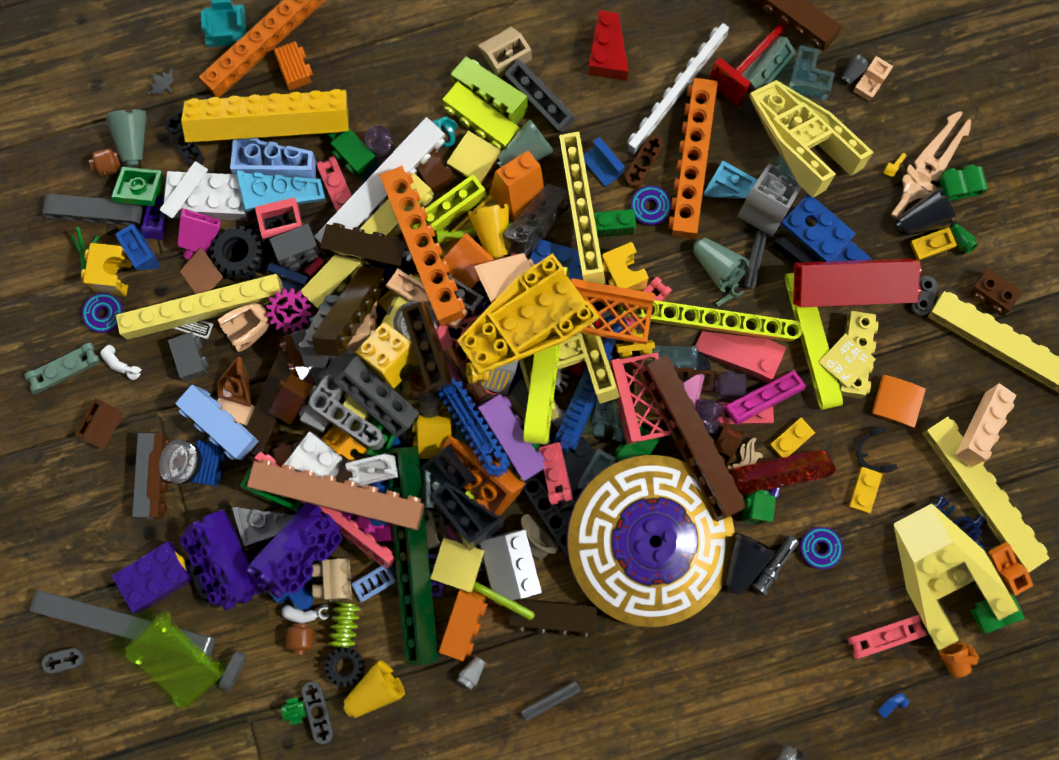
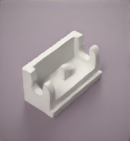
M382 454L346 463V469L353 473V477L349 478V481L358 483L357 486L398 477L395 456Z

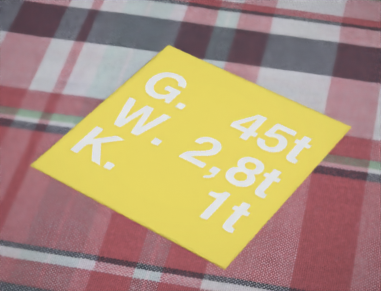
M845 333L819 363L850 388L876 359Z

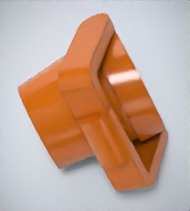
M953 643L939 651L941 660L944 661L950 675L954 678L968 675L972 671L971 664L977 665L979 655L971 645L965 643Z

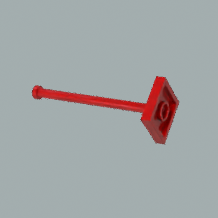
M779 23L736 69L719 58L714 63L708 80L718 81L717 90L738 107L743 101L751 83L742 74L788 26Z

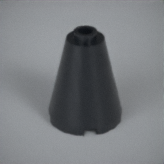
M940 187L934 189L898 217L896 227L900 234L904 233L905 236L957 224V221L952 220L955 217V213L947 196L942 197L939 193L943 191Z
M737 533L725 584L728 586L727 590L736 595H739L740 592L745 593L772 559L775 550L759 541L752 540V538Z

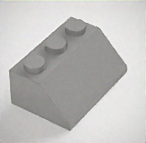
M518 529L493 536L479 544L480 549L484 550L483 561L491 590L510 600L522 599L541 593L525 530Z

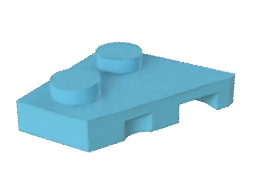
M722 161L703 196L746 199L757 179Z

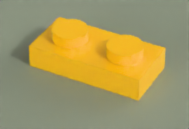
M949 227L910 242L917 261L948 251L957 246Z
M800 418L769 446L784 461L814 435L815 432Z
M864 467L860 469L849 508L866 514L871 513L882 473Z

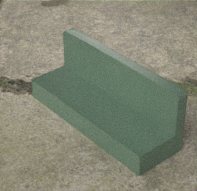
M778 36L742 74L751 82L749 87L752 91L771 83L796 53L788 38Z

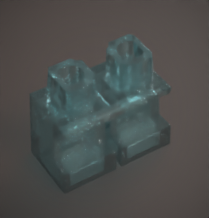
M597 398L592 420L593 436L603 438L605 429L608 428L614 430L611 440L622 443L625 435L618 407H616L614 418L611 420L616 401L610 400L600 404Z

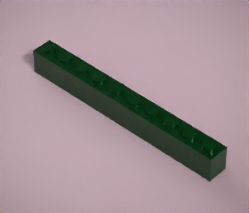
M418 447L385 450V454L395 456L398 475L396 478L388 479L389 491L399 493V498L407 499L408 496L420 498V503H423ZM423 511L419 530L392 524L405 665H424L439 661L425 514Z

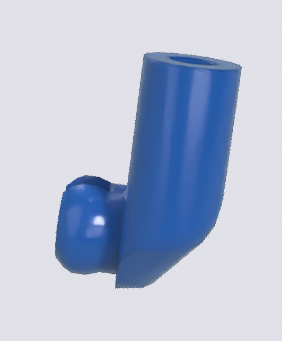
M899 693L889 698L879 708L878 712L884 718H887L898 705L902 709L906 708L909 704V699L904 694Z

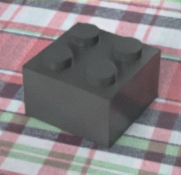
M309 224L270 238L276 257L283 268L297 271L302 265H310L317 257L323 258Z

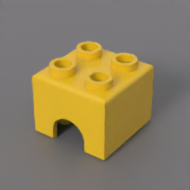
M632 242L602 255L604 276L611 286L643 291L647 286L649 278L645 269L631 271L627 268V266L635 263L633 260L634 253H637Z
M90 243L89 249L85 251V261L87 263L86 269L82 270L81 280L97 294L109 293L116 296H126L128 285L121 283L116 275L119 269L132 267V262L121 246Z
M385 322L355 351L359 359L393 389L402 381L399 375L403 366L407 363H412L413 366L418 364L412 342Z
M421 400L419 408H415L419 414L413 421V433H415L413 447H418L419 459H431L441 451L450 436L454 437V420L452 418L454 413L449 414L448 408L450 406L445 407L443 404L444 400Z

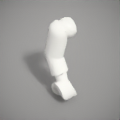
M107 345L102 349L101 357L113 371L122 374L126 373L127 377L131 380H135L140 376L139 372L142 369L136 366L129 367L127 364L120 362L114 355L115 348L113 346Z
M288 604L282 608V616L299 624L313 621L317 617L325 620L329 617V613L321 614L320 612L323 609H329V606L321 605L318 610L313 611L312 609L304 612Z

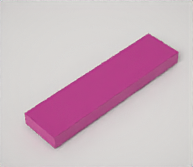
M793 370L726 405L724 410L735 425H738L805 390L806 385Z

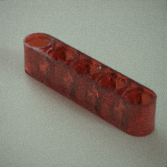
M818 450L737 467L730 474L739 493L746 495L756 492V490L765 491L827 478L834 474L836 467L826 450Z

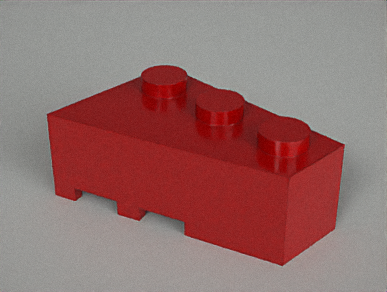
M599 10L588 75L627 81L629 71L619 13Z

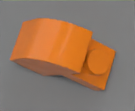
M1004 542L988 552L990 560L1008 592L1016 596L1033 586L1027 568L1017 562L1010 544Z

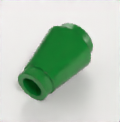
M959 224L954 225L950 229L960 252L968 254L978 246L977 238Z

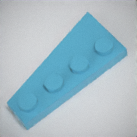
M236 171L235 173L244 212L253 211L256 206L294 197L298 204L324 201L325 199L320 179L283 177V175L270 176L255 172L250 174L244 173V171Z

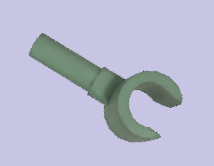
M739 284L733 285L729 293L717 301L716 305L719 307L732 298L738 299L743 294V291L741 293L734 292V289Z

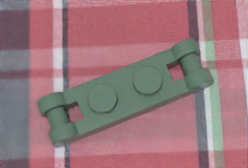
M86 343L81 348L25 373L24 377L31 385L30 390L32 394L40 393L99 364L100 359L94 353L95 348L93 344ZM86 355L88 359L83 362L82 356ZM42 376L44 381L39 383L37 378Z

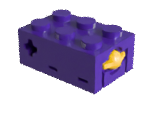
M170 542L164 543L112 575L132 613L138 614L193 581L190 573H188L190 571L185 564L184 558L177 552L175 545Z

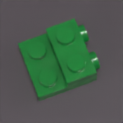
M122 167L112 194L113 202L154 206L156 196H160L165 182L162 171Z

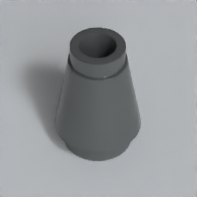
M858 54L851 57L840 77L841 81L850 85L851 82L867 70L868 61Z

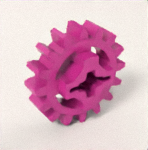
M282 288L281 294L275 291L277 297H269L272 304L266 305V308L271 309L270 312L266 313L268 317L272 316V319L269 321L270 324L276 322L275 328L278 330L280 327H283L284 333L287 332L288 328L294 333L297 326L303 329L301 323L308 324V320L305 317L311 316V313L307 311L311 304H305L308 300L307 296L301 298L302 292L298 291L295 294L294 288H291L290 292ZM286 297V301L282 304H277L280 299ZM295 298L301 302L302 308L296 307ZM288 305H291V308L295 311L287 315L282 309L288 308ZM275 312L282 314V322L277 319ZM296 316L300 317L296 322L291 323L292 319Z

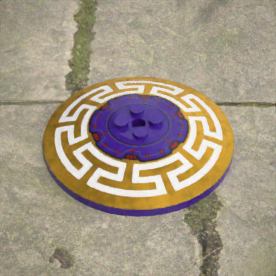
M642 455L623 459L608 466L594 476L584 487L570 513L566 534V548L570 568L577 584L596 607L609 616L627 624L643 627H661L690 618L707 606L717 595L726 581L735 532L731 516L718 522L716 521L687 463L667 456ZM657 535L660 538V544L654 548L650 545V538Z

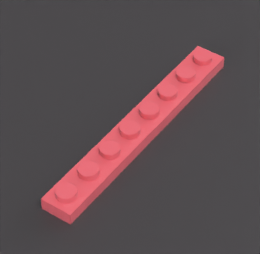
M259 452L255 456L254 461L261 463V459L274 462L273 466L279 467L276 461L268 454L265 456L262 452ZM317 505L322 509L320 511L322 515L328 514L333 518L340 528V534L386 570L389 568L394 556H392V552L387 547L378 545L374 537L369 533L364 534L358 529L359 527L354 521L345 519L340 510Z

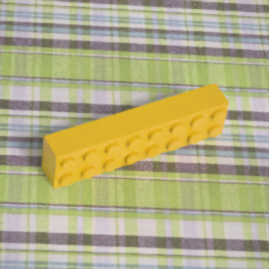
M334 89L328 92L312 91L310 93L292 92L282 95L273 93L267 96L251 95L249 97L231 96L221 99L212 97L205 100L190 99L184 101L181 119L185 142L349 131L346 90Z

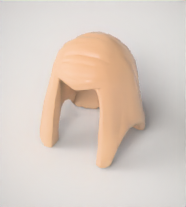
M251 303L226 313L218 319V322L223 332L227 334L228 339L232 342V345L240 352L250 347L266 332L270 325V317L266 315L268 310L261 304Z

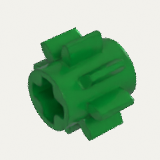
M298 697L286 699L287 704L282 705L284 721H290V725L302 723V718L307 717L304 701L299 702Z

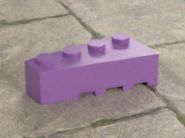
M494 394L476 406L475 411L479 410L485 420L484 425L488 424L489 431H492L495 434L494 439L498 440L497 445L501 446L502 451L506 452L507 460H509L518 477L525 481L545 468L543 464L545 459L539 450L535 451L531 445L533 443L524 442V431L520 427L523 423L517 414H512L509 409L512 405L506 396L502 397L501 394Z

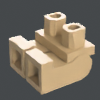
M324 560L322 563L312 565L314 568L312 577H323L324 585H313V597L324 598L325 600H330L331 603L352 601L351 581L347 580L351 579L350 560Z

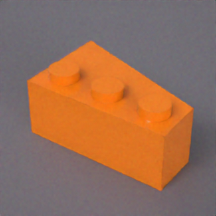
M462 589L459 591L439 653L464 661L466 655H471L474 643L471 641L473 636H477L481 624L478 621L480 616L485 614L487 608L485 601L487 597L474 590L472 592Z

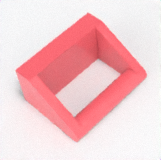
M295 197L255 207L262 239L278 236L302 226L299 205ZM290 212L295 213L297 223L268 230L265 229V218Z

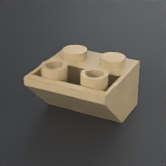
M513 27L478 45L482 55L498 78L504 76V73L518 59L525 63L532 60L531 48L522 34Z

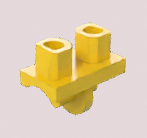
M635 328L631 330L634 336L643 337L644 333L637 334ZM647 340L646 345L634 342L616 344V351L619 353L620 359L631 358L632 351L637 350L640 351V356L652 354V349L655 348L653 340Z

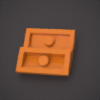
M882 375L871 414L887 421H895L908 428H915L926 389L892 376Z

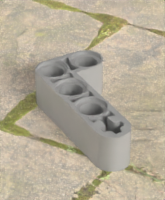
M330 374L326 376L310 398L311 407L317 414L348 433L369 449H380L385 443V438L381 431L340 404L338 401L344 394V390L339 385L337 389L329 390L330 384L334 382L333 380L337 375ZM319 400H326L324 407L317 408ZM343 411V417L335 420V413ZM354 423H361L358 431H351ZM366 432H368L373 437L376 436L378 438L377 441H371L368 438V436L365 435Z

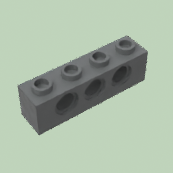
M354 356L345 364L333 380L395 437H399L409 429L419 414L416 409L357 356Z

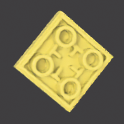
M468 131L447 161V165L467 178L474 174L482 184L499 159L498 156L502 150Z
M443 538L431 579L472 592L484 550L473 548L469 551L463 543Z

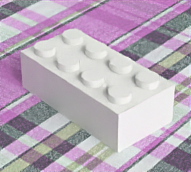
M167 171L164 203L187 172ZM205 173L173 218H181L182 209L185 208L221 220L249 221L250 211L244 212L236 174Z

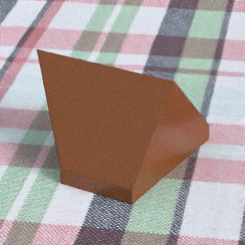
M237 357L217 381L218 397L251 407L249 375L242 358Z

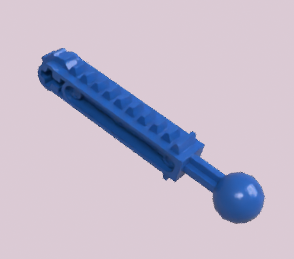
M613 315L608 316L605 319L606 323H609L615 317ZM622 318L623 322L628 327L627 321L624 318ZM618 322L610 326L613 332L616 333L624 330ZM604 337L602 344L608 362L613 360V356L610 353L615 341L618 339ZM587 365L555 438V443L559 442L562 450L566 452L569 451V448L572 450L576 449L597 400Z
M452 378L454 386L443 389L439 393V398L441 401L444 400L443 404L445 407L450 406L448 412L449 414L454 413L452 418L454 421L458 420L457 427H463L461 433L462 435L467 434L465 437L466 441H472L470 448H476L474 451L475 456L481 455L478 460L479 463H484L483 469L486 470L488 476L500 478L503 474H507L508 465H510L506 453H501L502 447L496 446L498 443L497 439H491L493 432H487L489 426L488 424L483 425L485 422L484 418H478L480 411H474L476 405L475 403L470 404L472 399L470 396L466 397V389L462 390V381L456 382ZM493 456H494V459H495L496 463H500V466H499V467H497L496 465H493V462H492V457H493Z

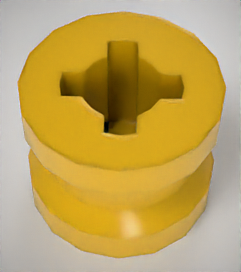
M472 362L466 364V376L470 384L476 383L479 380L482 382L489 380V371L479 374Z

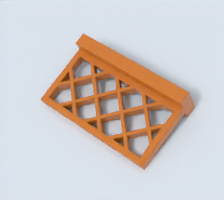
M572 278L571 282L584 300H588L600 318L598 320L603 325L599 329H594L589 325L580 333L647 344L654 293ZM596 301H601L606 307L598 312L592 304ZM623 305L627 311L619 316L613 307ZM639 308L647 310L645 317L639 319L633 311ZM609 310L615 319L606 323L601 315ZM630 314L635 323L627 327L622 318ZM618 322L624 330L616 333L613 332L610 326ZM639 325L644 332L643 337L634 336L630 330Z

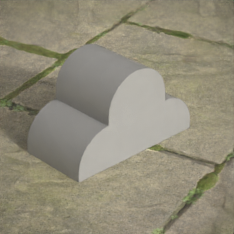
M768 163L751 189L737 217L773 237L799 193L801 186L793 176Z

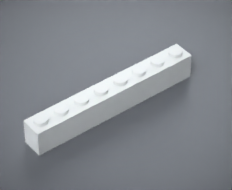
M426 117L326 224L340 223L345 225V228L353 230V227L360 228L388 200L379 175L403 166L405 172L409 171L411 175L413 173L416 174L417 170L415 168L420 163L424 165L430 159L431 151L434 148L438 150L444 144L445 134ZM326 224L314 236L320 243L322 242Z

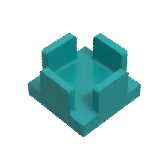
M211 0L212 7L204 8L201 11V26L205 34L207 48L232 46L246 34L244 5H233L231 0Z

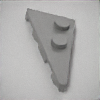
M239 507L232 508L244 547L274 538L294 517V515Z

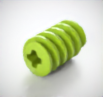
M335 602L340 607L333 608V611L339 615L332 617V620L337 622V624L331 625L330 628L335 630L336 633L329 634V637L334 639V641L329 642L327 645L348 648V646L355 645V642L350 637H355L357 634L351 631V629L358 628V625L353 620L359 619V616L354 614V612L360 611L361 608L354 604Z

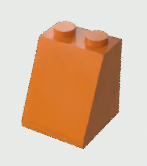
M526 151L495 171L489 192L501 208H505L504 204H508L509 218L513 223L546 202L541 166L529 151Z
M467 233L442 259V261L446 260L451 270L449 275L471 289L480 281L475 266L495 261Z

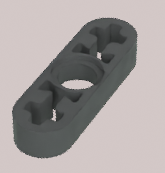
M308 682L303 686L302 695L312 734L317 743L326 744L333 739L334 730L323 688L318 682ZM312 685L313 688L318 689V692L315 693L316 700L321 698V703H314L310 706L309 701H313V697L308 695L307 691L310 690ZM316 706H320L324 710V715L320 719H316L312 715V710ZM327 721V724H323L324 730L329 731L326 740L318 736V733L321 732L320 725L315 727V723Z

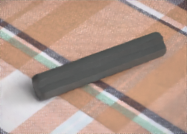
M761 230L756 232L750 265L744 287L747 289H754L757 282L767 234Z
M573 682L521 711L523 719L528 721L581 691L577 682Z

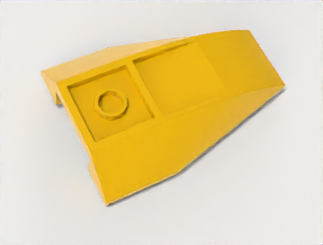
M552 253L516 277L457 341L479 374H483L564 343L600 317L588 300H584L567 277L562 265Z

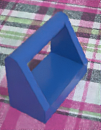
M134 224L115 234L137 270L157 269L161 266L144 236Z

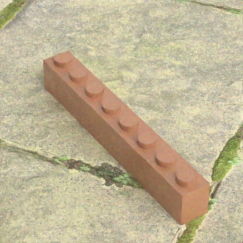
M261 459V463L256 461L253 463L247 487L419 530L425 507L423 503H420V498L408 496L407 499L399 498V493L388 490L386 494L379 493V488L366 485L365 489L357 487L358 483L345 480L344 484L336 482V477L324 475L323 478L315 477L316 472L304 469L302 473L294 471L295 467L282 464L281 468L273 466L274 462Z

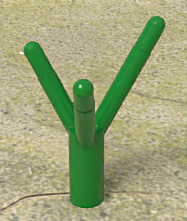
M77 227L76 232L79 243L74 235H71L70 238L80 254L82 272L83 269H86L87 261H85V248L81 230ZM96 236L92 243H97L99 236Z

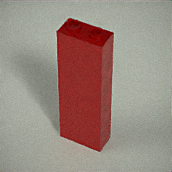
M914 259L794 263L793 304L799 307L918 303V297L921 292L919 276L922 273L920 261Z

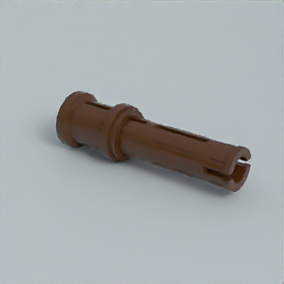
M453 345L443 351V355L465 384L464 388L469 391L476 401V406L492 396L491 393L485 390L481 380L473 384L468 382L466 363Z

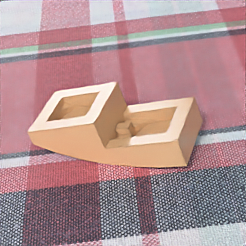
M876 56L853 92L870 102L893 66Z
M218 398L217 401L222 405L220 407L221 410L224 409L235 418L234 422L247 426L255 406L251 405L249 407Z

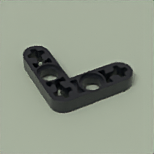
M205 96L200 100L212 98V96ZM182 109L167 118L165 127L187 164L191 167L194 163L188 152L192 150L195 156H197L196 162L202 165L204 163V156L196 142H189L187 146L179 144L180 140L184 138L181 122ZM174 122H175V123L177 124V126H178L177 129H174V128H173V125H172V124H173Z

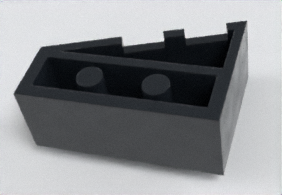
M448 482L430 494V503L469 551L503 527L504 518L489 511L487 507L475 502L470 496Z

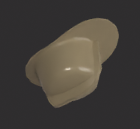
M523 515L521 526L526 531L532 557L539 562L549 553H556L559 549L558 544L552 538L543 522L533 515Z

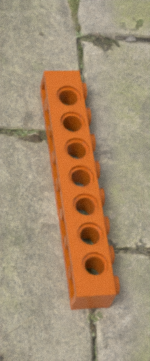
M283 0L199 76L203 85L215 97L220 98L326 0Z
M694 78L692 85H688L687 96L690 97V103H686L684 115H688L687 122H683L682 134H685V139L680 141L679 153L683 154L682 160L678 159L676 171L680 172L679 179L675 178L674 191H677V197L672 199L671 210L675 211L674 217H670L668 229H672L671 236L695 239L697 235L718 83L715 80ZM702 99L705 103L698 104L695 100ZM693 118H700L703 122L696 123ZM696 136L700 141L694 142L690 137ZM694 155L697 157V160L691 161L688 159V156ZM692 174L695 179L689 180L685 175ZM689 193L692 195V198L685 199L682 194ZM687 212L690 217L682 218L680 213Z
M403 166L380 174L379 176L440 326L442 327L463 318L462 310L466 308L462 298H457L455 295V291H458L454 279L449 280L447 273L450 272L446 260L442 261L439 256L443 252L439 242L434 243L432 237L436 235L432 225L426 224L425 219L428 218L424 206L419 207L418 201L421 198L417 189L412 190L410 184L414 183L410 172H405ZM400 189H406L405 192L398 193ZM408 206H413L412 210L405 211ZM421 224L418 229H412L413 225ZM422 242H428L425 247H419ZM429 260H436L433 265H426ZM443 278L441 283L434 284L435 279ZM445 296H450V297H451L448 302H445V303L441 302V299H442L443 297H445Z

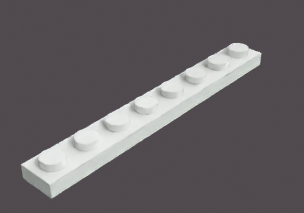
M722 23L719 28H714L709 36L711 39L708 43L704 42L700 46L697 57H692L687 63V70L684 73H679L674 81L676 84L673 88L669 87L665 91L662 102H657L651 110V116L649 118L645 117L639 126L641 129L637 134L633 133L627 141L629 143L628 152L633 155L636 154L726 38L729 30L728 26Z

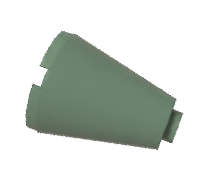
M125 110L107 113L105 115L106 122L121 162L126 163V166H138V162H141L143 159L146 111L132 110V112H125Z
M528 120L498 156L500 161L497 163L500 167H503L526 151H529L537 161L550 155L554 150L533 122Z
M700 238L693 245V254L722 292H726L724 288L727 286L731 289L733 285L737 284L746 273L744 270L745 265L748 267L750 265V261L746 257L708 238Z

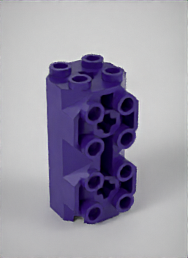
M306 502L249 565L246 573L258 582L257 587L264 593L269 591L274 597L280 599L285 593L293 594L298 592L313 574L314 568L311 565L313 561H324L341 542L340 528L330 515L326 514L324 516L320 513L322 509L319 506Z
M222 510L203 517L204 520L200 523L197 520L184 530V535L181 536V544L190 558L191 565L203 568V573L199 574V581L206 591L209 602L212 605L218 604L222 606L226 611L235 607L237 602L241 604L249 602L253 599L252 596L263 591L257 587L258 582L246 573L251 564L250 559L227 512Z

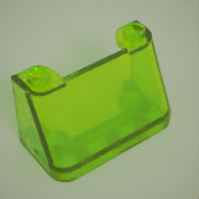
M163 609L126 646L125 651L127 653L125 656L133 664L135 662L139 664L173 697L172 701L179 708H188L224 675L226 668L219 661L211 663L213 658L210 655L207 656L178 628L176 623L171 625L173 623L170 620L172 616Z

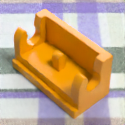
M335 425L321 439L336 453L344 455L350 461H355V458L350 455L352 449H356L362 454L366 451L365 447Z

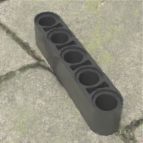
M46 194L42 215L52 219L128 226L134 224L139 226L143 205L115 203L112 199Z

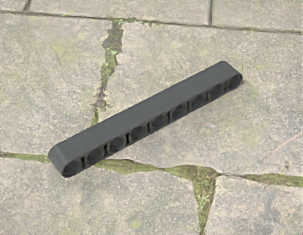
M35 590L29 611L208 660L211 658L216 638L40 590Z

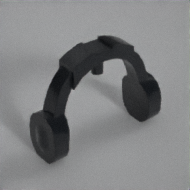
M885 427L870 430L869 434L863 437L859 444L856 445L859 464L873 471H881V473L897 470V464L880 467L871 466L864 461L863 457L868 455L867 452L861 454V448L866 440L886 433Z

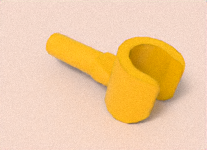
M902 153L895 164L888 162L884 174L893 177L907 155Z

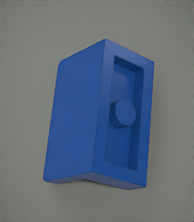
M600 137L593 141V147L583 154L585 165L604 187H607L624 174L625 166Z

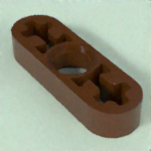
M651 135L644 142L626 173L625 183L628 187L636 189L643 184L662 151L663 140L659 136ZM657 142V147H654L651 154L648 153L651 144ZM646 157L649 159L650 164L644 167L639 164L638 160ZM637 170H639V181L635 180L634 182H631V177H634Z

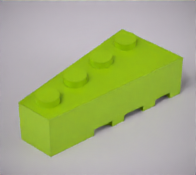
M465 57L451 73V80L454 84L458 81L516 125L528 112L527 96L481 67L474 59L471 60Z

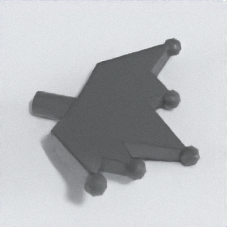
M173 69L170 70L169 74L162 72L164 77L152 73L156 84L151 83L153 90L147 92V94H162L165 90L172 93L173 90L169 86L173 83Z

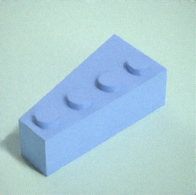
M258 138L233 139L230 169L232 174H235L236 171H244V173L250 174L255 172L270 176L283 175V177L289 178L304 177L315 179L316 160L313 151L292 146L285 147L271 141L268 143L260 141Z
M191 385L175 403L181 408L179 412L187 419L192 418L195 421L194 426L201 432L206 431L210 435L209 440L217 446L221 445L225 449L224 453L230 459L243 460L259 441L243 425L238 422L235 423V418L224 409L221 410L220 407L222 405L210 397L211 394L207 390Z

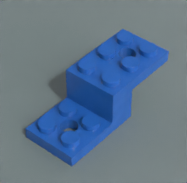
M809 194L781 222L785 229L811 250L810 256L818 262L872 260L851 241L856 233ZM813 218L816 225L813 227L807 226L805 219Z

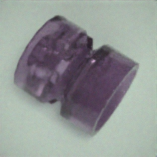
M377 125L371 127L366 132L365 141L368 149L375 155L377 160L387 159L394 151L389 130Z
M698 398L695 409L699 417L703 420L708 433L717 434L720 425L718 417L722 416L724 404Z

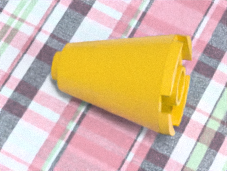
M504 204L505 208L500 209L499 205L476 209L477 214H473L472 211L468 212L483 249L495 260L503 259L504 255H508V204Z
M383 661L375 663L346 697L343 708L348 716L360 717L400 700L405 695L400 679L392 676L393 670L388 664Z

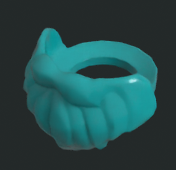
M448 117L433 120L432 122L440 130L441 126H443L449 135V142H444L442 146H452L455 142L454 131L457 128V123Z

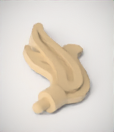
M756 438L749 440L746 447L745 444L741 445V462L728 466L727 470L742 474H749L753 471L757 459L763 458L760 452H755L754 450Z

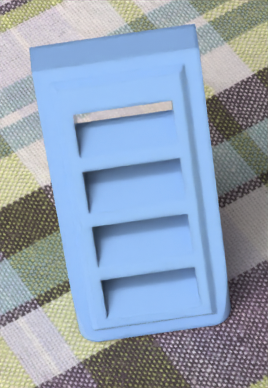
M392 564L387 570L380 566L353 582L351 586L362 603L397 582V573ZM384 570H385L387 576L389 577L390 581H388V579H387V577H386V575H385V573H384ZM377 574L382 580L383 585H381L376 577ZM368 579H371V581L373 582L376 588L375 590H373ZM361 583H364L367 591L369 592L368 594H365L363 588L360 585Z

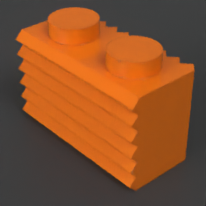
M296 41L274 49L289 90L312 82L310 76L313 73L310 65H305L303 61L306 58L303 47L298 48Z

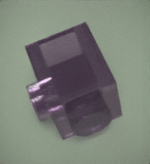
M724 371L723 374H720L718 380H715L714 390L718 392V398L740 399L745 396V374H736L735 371Z

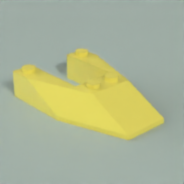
M777 80L751 92L749 95L773 144L798 184L812 198L826 191L836 174L810 148L818 144L850 176L862 170L873 154V151L831 112Z
M579 332L564 343H561L558 369L586 361L599 403L601 404L620 397L600 336ZM534 354L519 359L528 393L530 390ZM553 400L551 420L559 417L555 400Z
M933 504L894 523L907 592L939 650L959 641V637L940 606L938 599L975 580L998 620L1018 611V607L985 551Z

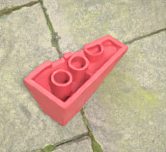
M702 331L694 349L709 358L768 384L774 378L786 347L767 338Z

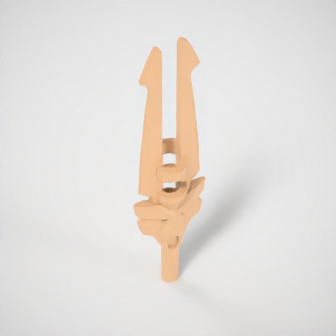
M961 111L947 118V126L914 162L916 170L912 165L908 166V175H904L902 179L904 188L901 201L891 213L892 218L898 219L909 203L918 198L923 199L929 194V191L937 188L930 182L938 181L962 137L968 136L970 132L971 119H968L941 158L936 159L933 157L936 150L961 117ZM930 165L933 169L928 170L925 166Z

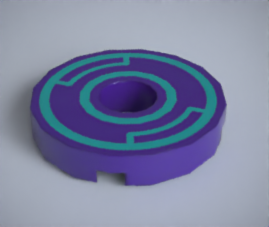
M645 186L634 194L631 200V209L635 210V219L643 225L656 226L664 222L671 210V200L663 189L656 186ZM647 202H654L656 209L648 210L645 204Z
M98 293L91 296L85 302L82 309V318L84 323L94 332H112L118 328L116 315L124 313L123 305L114 295ZM104 308L108 309V315L105 318H99V311Z
M817 527L811 529L803 536L800 543V552L806 564L812 568L823 570L831 568L839 562L843 554V544L835 531L826 527ZM822 542L826 545L827 551L825 554H819L816 551L817 543Z

